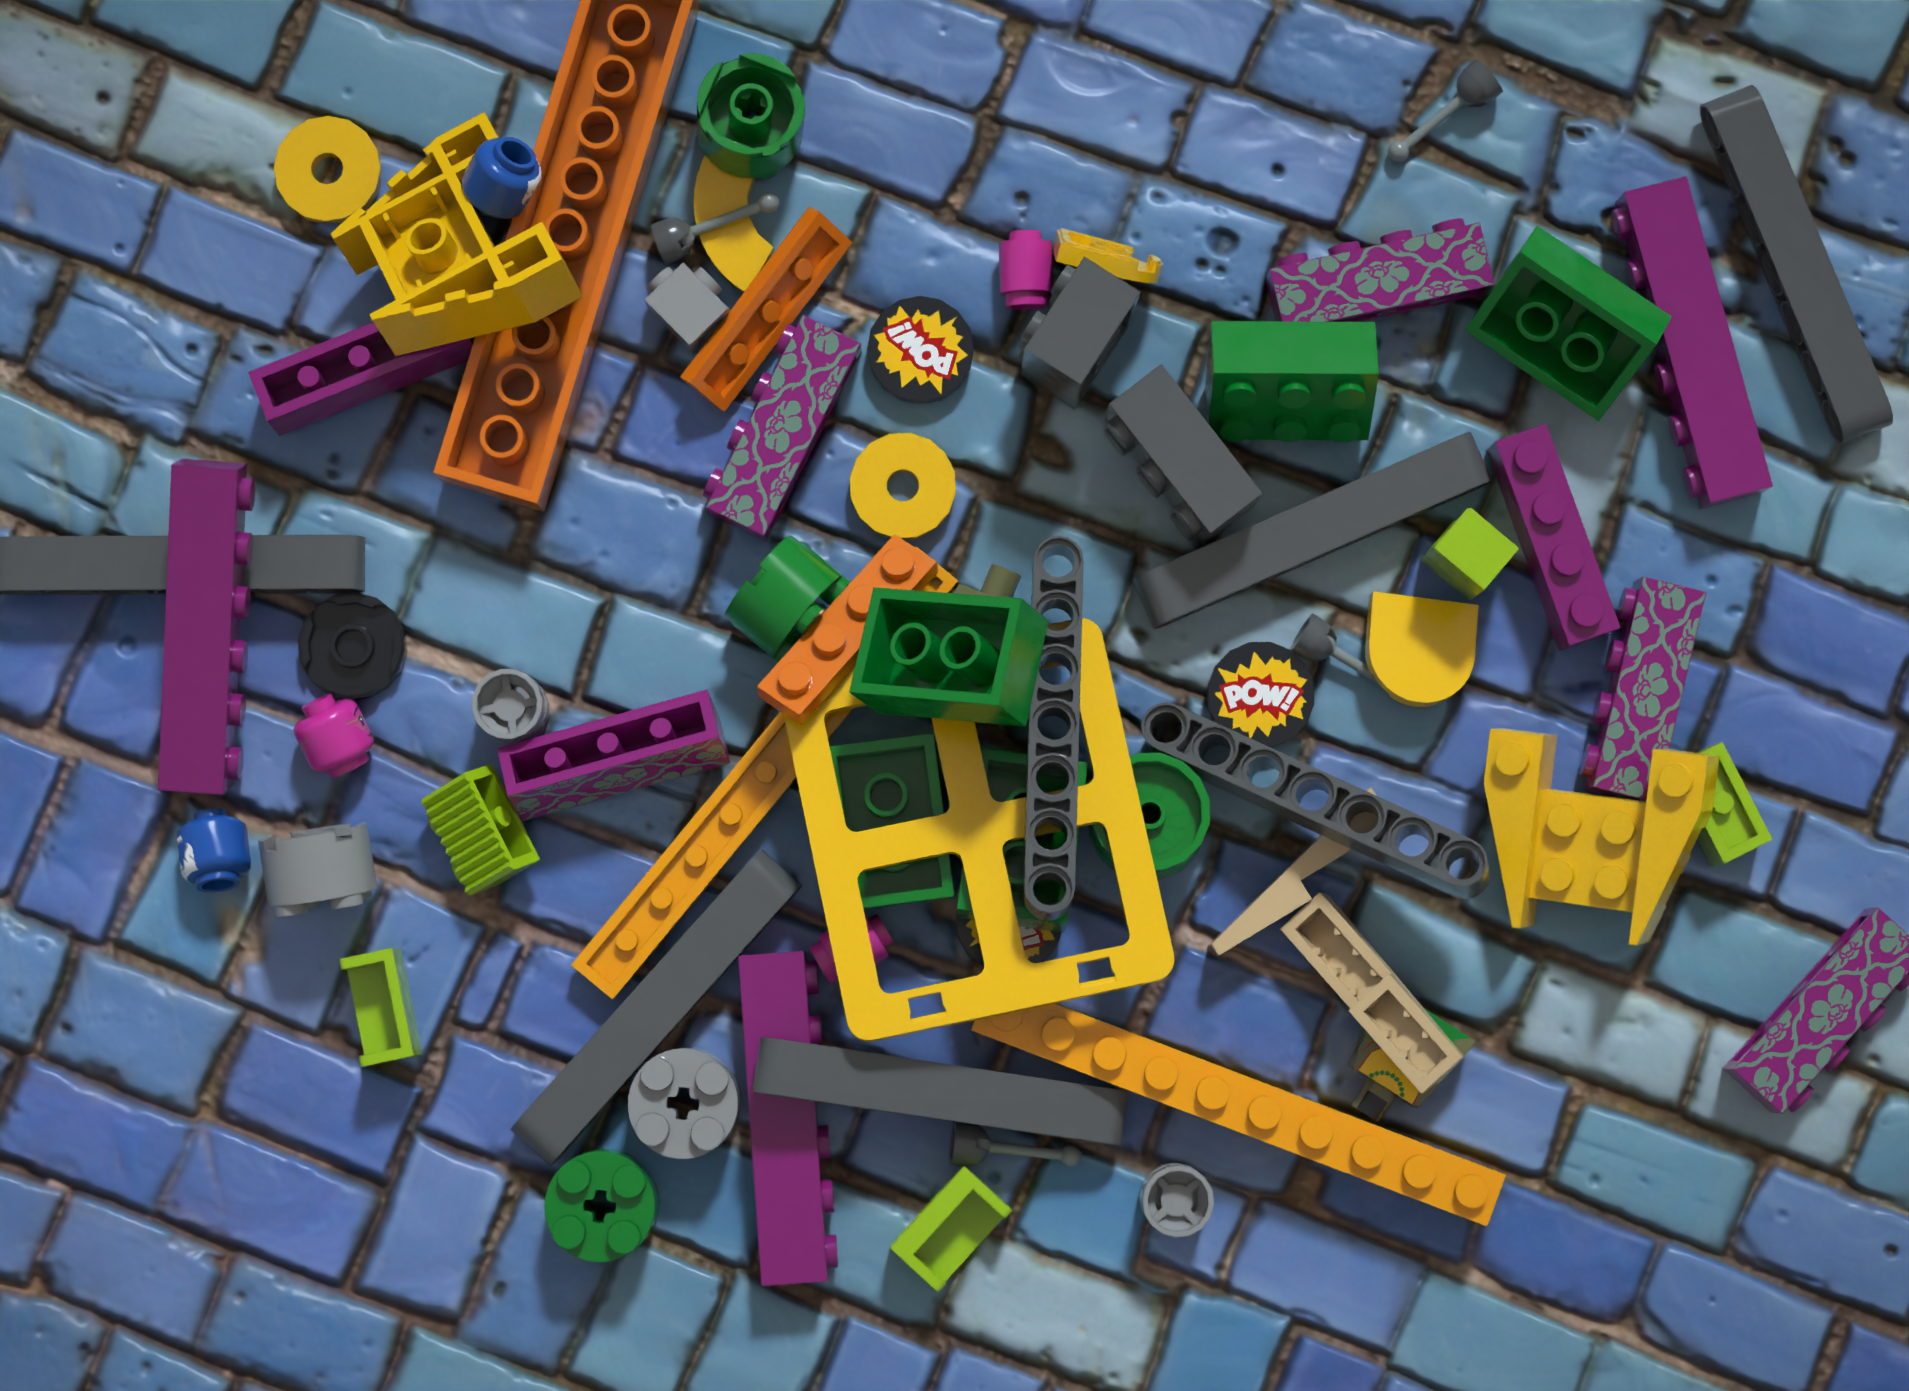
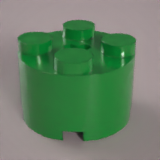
M759 53L741 54L739 58L724 64L722 61L711 68L704 77L697 95V136L701 152L715 166L726 173L738 177L770 179L794 158L800 148L804 129L805 100L796 77L789 67L773 57ZM751 113L758 115L754 116L752 119H748Z
M792 535L782 540L758 565L762 569L753 578L751 583L748 580L745 581L725 612V617L732 622L734 627L777 662L785 656L800 637L826 610L827 604L830 606L851 582L805 543L798 541Z
M595 1149L574 1157L563 1164L556 1172L546 1192L544 1210L548 1228L556 1244L579 1259L591 1262H608L624 1257L645 1241L657 1221L660 1200L657 1185L651 1174L632 1155L616 1149ZM600 1190L606 1191L608 1201L616 1202V1210L608 1212L604 1219L598 1218L597 1210L589 1207V1200L598 1197Z

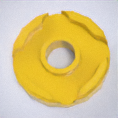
M324 116L308 119L290 130L278 147L274 163V173L277 189L293 211L308 221L317 223L334 222L337 224L344 222L359 207L364 211L368 209L379 193L382 181V164L379 151L363 129L349 120ZM328 157L339 159L342 162L343 171L337 181L331 184H323L315 179V167L322 159Z
M913 433L888 434L871 442L856 458L850 475L851 502L859 518L876 534L891 538L895 534L903 540L918 539L935 530L950 514L956 497L955 471L946 453L930 439ZM897 473H909L918 481L919 488L917 494L908 501L894 499L887 490L888 481Z

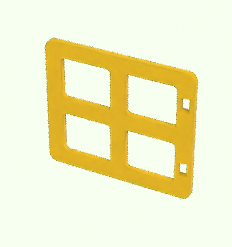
M1082 618L1080 718L1092 767L1093 780L1089 784L1078 786L1077 828L1098 824L1106 831L1129 934L1128 941L1121 946L1040 963H1032L1026 958L1003 855V847L1006 843L1025 839L1026 797L1004 802L995 801L991 797L975 722L931 718L950 804L946 813L854 832L848 829L845 823L825 727V718L832 712L866 705L849 693L855 666L802 726L783 714L847 1025L850 1032L856 1038L866 1042L878 1041L1155 983L1169 975L1174 965V952L1103 635L1100 628L1093 621ZM1071 620L1048 624L1047 628L1055 631L1064 630L1069 627ZM1050 662L1042 666L1040 670L1064 665L1058 662ZM1063 789V790H1058V791H1053V792H1048L1047 794H1051V795L1059 794V793H1061L1062 791H1064L1065 789ZM1043 825L1037 829L1035 836L1062 831V829L1056 825ZM947 854L957 855L963 865L984 963L983 971L973 977L896 993L884 992L879 986L858 885L859 876L865 871ZM1109 959L1111 972L1114 976L1079 983L1077 965ZM941 994L942 1004L946 1011L910 1019L911 1012L908 1000Z

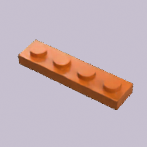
M808 207L681 374L680 378L714 407L725 412L779 341L786 326L792 324L853 242L820 211Z
M894 534L757 685L758 696L802 726L856 665L873 587L922 591L938 573L937 561Z

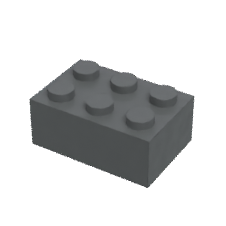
M1085 256L1076 269L1070 265L1064 268L1051 289L1050 293L1053 295L1049 300L1051 305L1047 315L1037 311L1021 336L1023 341L1019 347L1022 350L1018 356L1023 359L1022 377L1074 410L1133 321L1140 296V291Z
M1162 364L1109 403L1105 417L1108 426L1104 430L1105 435L1122 456H1125L1128 452L1133 455L1140 464L1141 470L1137 473L1139 479L1156 499L1162 494L1165 496L1174 510L1170 518L1188 541L1196 537L1204 546L1251 510L1261 497L1262 492Z

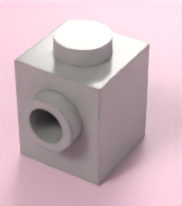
M684 263L674 271L667 267L647 286V290L651 293L644 299L648 309L692 354L710 338L729 313V308L717 297L722 288L701 267L694 273Z

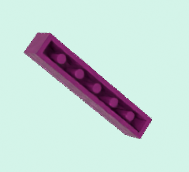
M1687 176L1626 191L1615 202L1616 209L1611 212L1612 225L1619 241H1626L1631 259L1626 261L1625 264L1630 288L1635 292L1639 291L1642 297L1672 316L1659 342L1655 346L1659 363L1654 365V375L1661 395L1668 394L1674 414L1668 417L1671 438L1676 447L1682 446L1688 466L1683 467L1682 475L1687 494L1691 499L1697 497L1700 509L1762 494L1773 487Z
M180 459L171 465L158 790L224 795L233 785V780H240L242 775L243 748L235 747L236 726L242 727L244 723L246 698L245 694H237L238 673H245L247 668L248 642L240 640L241 619L248 618L251 600L250 587L242 586L243 565H250L253 552L252 533L244 531L245 511H252L255 502V479L247 478V463Z
M806 951L738 956L761 1286L826 1282L829 1279L828 1268H838V1248L836 1235H826L824 1213H834L835 1210L832 1180H822L821 1158H831L828 1125L818 1126L817 1104L823 1102L752 1092L760 1037L823 1045L821 1016H810L809 995L819 994L817 961L806 962Z

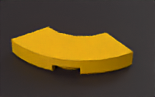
M705 155L699 167L694 187L693 204L696 225L749 205V196L755 178H743L726 173L715 166ZM750 216L699 235L702 245L715 268L732 286L742 293L748 288L775 251L774 247L757 233Z

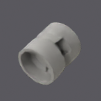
M499 669L487 674L477 684L472 695V712L476 723L487 734L505 743L514 744L535 738L544 730L549 719L550 703L545 690L529 675L516 669Z
M1178 1162L1161 1164L1148 1173L1142 1181L1139 1191L1142 1213L1146 1220L1162 1234L1175 1238L1190 1236L1201 1230L1211 1218L1214 1207L1213 1190L1206 1178L1191 1166Z

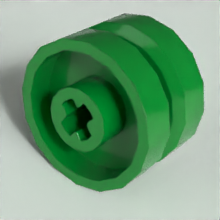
M1137 753L1130 756L1141 809L1151 808L1152 815L1160 814V819L1156 823H1145L1157 880H1162L1181 872L1198 854L1210 825V798L1201 778L1183 761L1163 753ZM1098 824L1089 825V836L1097 855L1114 871L1105 829Z

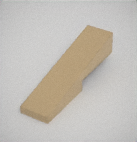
M1371 787L1365 790L1376 795ZM1359 813L1351 820L1349 828L1357 833H1367L1375 828L1379 818L1373 813ZM1319 835L1208 945L1214 956L1221 955L1312 900L1301 880L1352 849Z
M1319 892L1280 928L1350 1008L1348 1011L1421 1094L1428 1091L1464 1058L1463 1054L1327 893Z

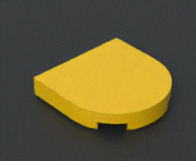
M1064 228L1057 229L1052 246L1056 262L1078 267L1085 256L1116 277L1131 281L1158 283L1163 266L1161 259L1152 254L1148 256L1147 263L1132 257L1133 247Z
M1373 591L1369 596L1365 642V659L1370 674H1373L1379 685L1389 693L1393 700L1408 706L1428 707L1450 698L1466 683L1474 666L1479 605Z

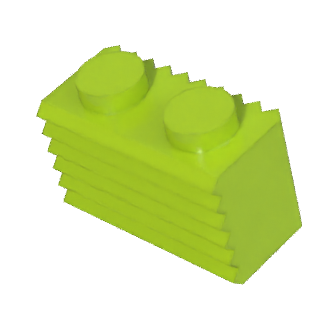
M492 763L467 771L422 798L421 805L426 808L429 825L435 834L441 837L440 844L446 847L445 854L451 857L450 863L452 864L453 873L458 881L465 885V893L471 896L497 886L540 861Z

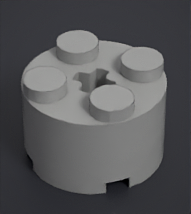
M366 822L359 823L353 827L349 823L290 832L291 838L276 840L275 835L258 840L268 906H275L276 917L307 913L309 908L319 906V901L329 900L330 909L363 904V900L372 898L371 890L378 888Z
M697 1048L668 1050L647 1061L636 1074L628 1096L629 1118L639 1140L656 1153L675 1159L699 1157L717 1148L732 1133L741 1111V1092L731 1070L712 1053ZM682 1087L690 1089L689 1094L691 1098L699 1099V1108L689 1111L687 1118L680 1117L679 1108L671 1106V1098L679 1096L682 1092Z

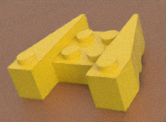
M485 112L436 137L423 149L426 157L408 174L400 170L387 182L390 188L387 193L367 211L359 207L330 233L357 276L379 264L396 300L369 315L395 356L535 323L583 297L543 222L494 246L477 211L466 198L462 189L464 171L474 153L484 141L499 138Z
M1506 728L1490 729L1484 788L1512 927L1525 928L1533 926L1535 924L1537 900L1541 899L1631 912L1629 945L1637 946L1650 942L1665 911L1669 896L1690 859L1693 846L1713 811L1719 756L1670 749H1653L1646 801L1551 789L1558 735Z

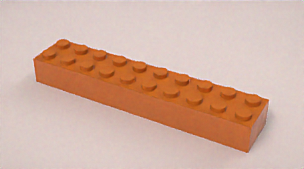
M580 0L533 150L542 170L541 183L524 211L519 216L512 218L505 241L543 222L583 297L535 323L475 337L433 471L442 482L543 512L545 511L700 9L699 0Z

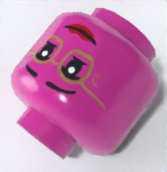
M330 693L301 707L305 717L295 724L293 733L313 771L317 773L328 772L330 778H335L356 769L369 760L366 753L373 746L374 738L358 705L353 700L343 699L335 702Z

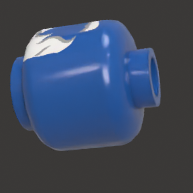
M513 137L493 138L484 141L474 153L463 173L462 189L474 209L481 215L489 218L510 219L519 216L529 204L541 183L542 170L534 151L523 141Z
M209 808L200 810L193 815L194 820L184 824L177 832L181 875L186 881L196 884L197 890L201 892L215 893L236 888L240 884L239 879L243 878L251 870L246 824L238 818L227 816L224 809Z

